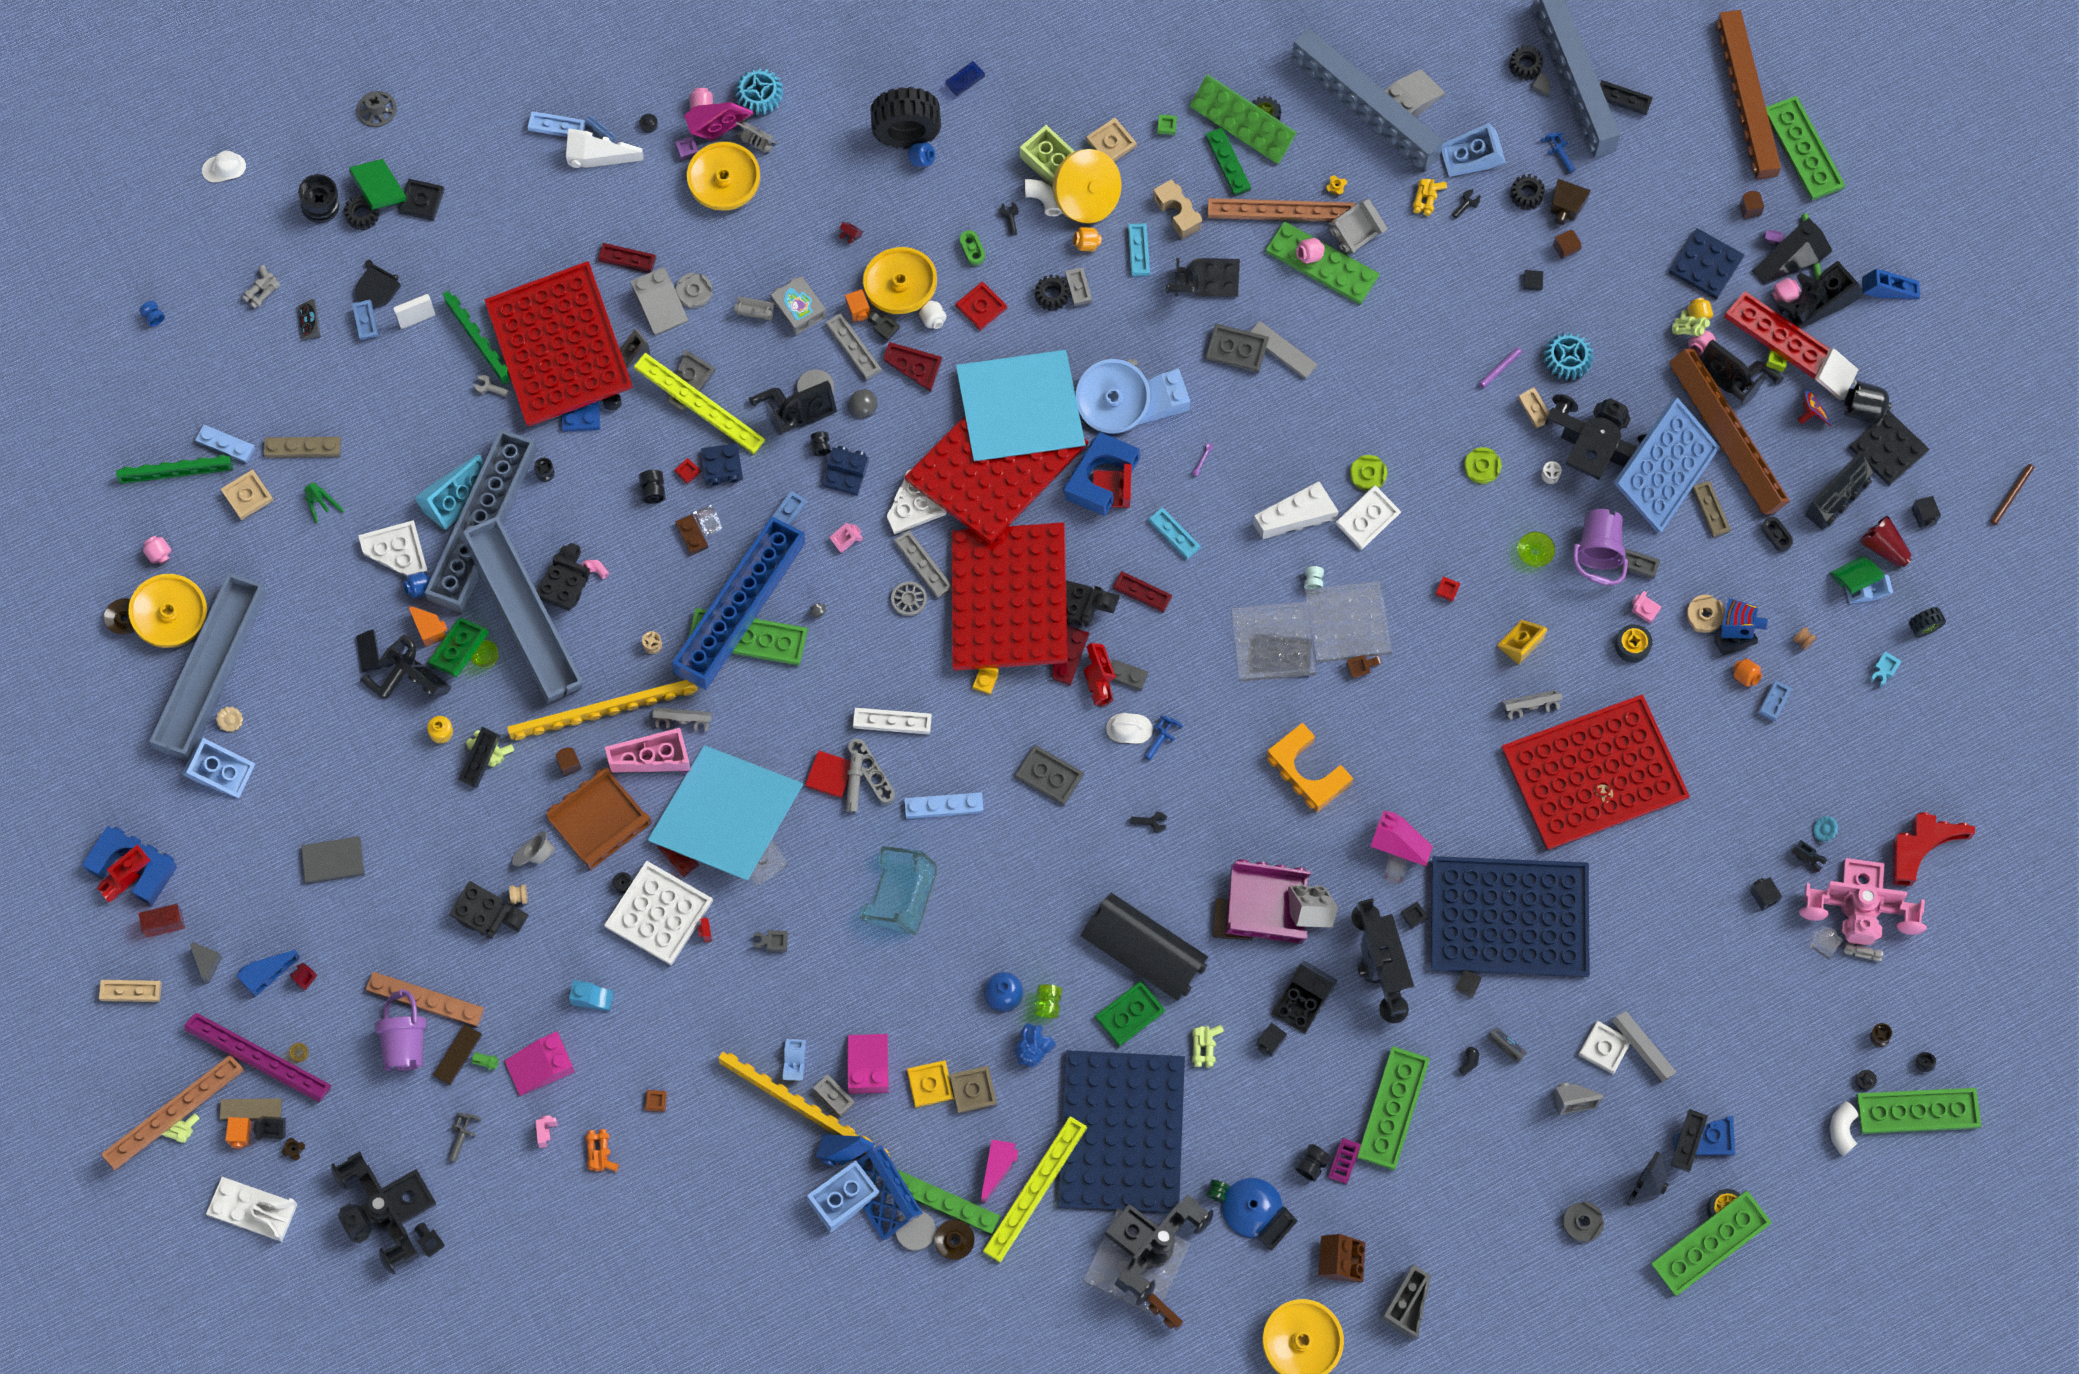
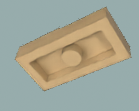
M1535 387L1519 395L1517 398L1535 429L1544 425L1550 412Z

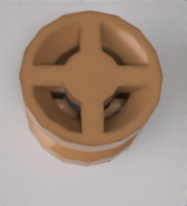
M1804 627L1793 638V641L1799 643L1804 651L1814 643L1817 637L1811 635L1809 629Z

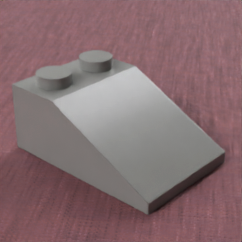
M1422 69L1397 80L1384 90L1416 118L1446 94Z
M664 267L630 281L632 292L655 336L689 322Z

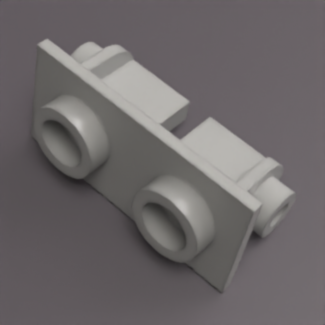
M738 296L734 311L739 315L772 321L774 303Z

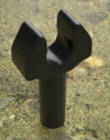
M1474 190L1465 191L1462 197L1464 202L1452 213V216L1457 219L1469 206L1477 208L1481 195L1472 200L1469 197L1472 196Z
M1012 202V210L1006 211L1005 204L1003 203L1000 208V216L1007 218L1010 235L1015 236L1017 235L1014 217L1019 214L1018 206Z
M1155 812V815L1151 818L1131 816V824L1150 825L1155 833L1166 830V825L1157 824L1158 820H1167V816L1161 812Z

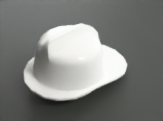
M222 151L204 163L202 174L206 180L213 183L234 179L244 173L246 163L240 155L231 151Z
M1116 714L1110 718L1106 727L1109 737L1115 742L1144 743L1151 737L1153 732L1149 719L1139 714Z

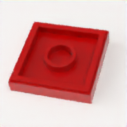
M983 281L955 304V307L980 331L1007 309V305Z
M818 750L805 787L842 799L849 781L847 771L850 770V760Z

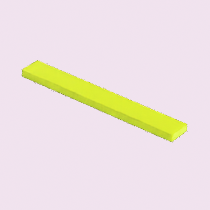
M644 353L634 365L636 371L754 455L765 442L762 436L647 353Z
M1071 1116L1068 1118L984 1248L983 1252L1001 1263L1086 1131V1125Z

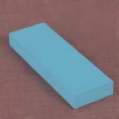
M1128 224L1131 277L1150 276L1147 224Z
M1163 507L1148 519V522L1186 560L1201 548Z

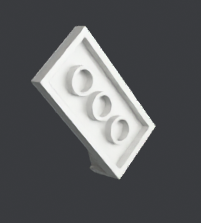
M222 1177L206 1215L282 1242L298 1204L291 1198L287 1200Z

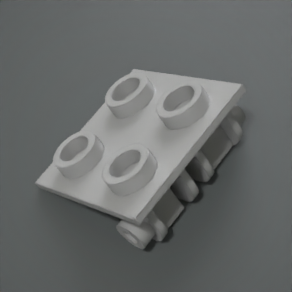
M744 121L742 124L736 122V124L744 127V130H740L738 133L741 141L751 146L754 144L755 148L758 147L764 153L772 151V142L777 144V142L772 140L773 136L760 129L758 130V128Z

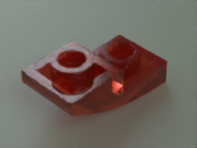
M662 846L657 847L683 877L699 866L697 861Z

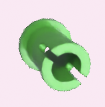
M475 1052L472 1058L474 1060L472 1064L487 1067L488 1070L496 1069L499 1058H496L495 1055L488 1056Z

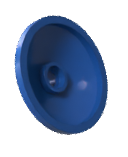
M1245 1178L1234 1183L1226 1192L1222 1211L1226 1223L1234 1232L1244 1237L1258 1238L1257 1235L1281 1209L1283 1204L1278 1191L1270 1183L1259 1178ZM1250 1202H1256L1257 1207L1252 1208Z

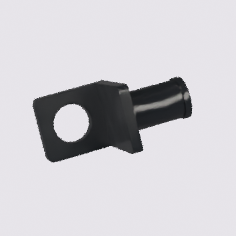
M420 1223L415 1227L414 1231L420 1237L417 1242L427 1257H431L445 1247L434 1229L430 1231L425 1223Z

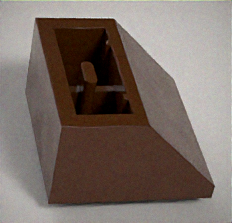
M1342 1234L1321 1236L1318 1276L1331 1280L1363 1282L1366 1242Z

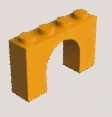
M1302 722L1267 751L1266 757L1268 763L1280 771L1279 774L1282 779L1292 784L1294 792L1305 799L1306 805L1318 813L1352 785L1353 777L1342 765H1339L1320 780L1305 779L1297 772L1294 760L1300 753L1312 745L1315 740L1314 734Z

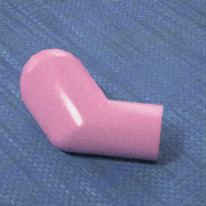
M586 560L581 564L586 568H590V572H597L602 579H605L610 574L598 560Z

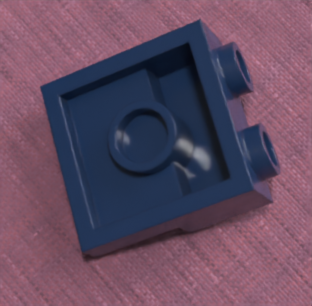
M738 443L700 448L706 485L718 486L721 483H737L739 480H743Z
M844 446L832 447L822 486L858 496L869 464V457L862 451L849 452Z

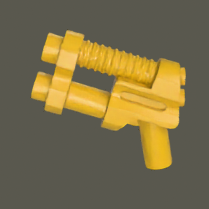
M1420 179L1417 185L1415 201L1412 204L1413 212L1418 214L1420 211H1423L1424 215L1430 216L1434 211V200L1437 199L1435 191L1447 189L1446 181L1434 183V179ZM1422 198H1427L1426 204L1422 203Z

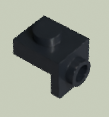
M262 1116L256 1120L253 1127L256 1140H261L262 1138L284 1139L286 1137V1118Z

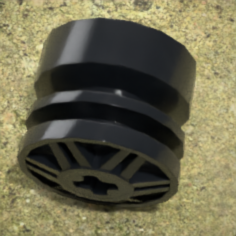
M321 174L310 175L301 182L298 194L303 215L308 220L316 223L328 222L335 218L340 207L335 182L328 176Z

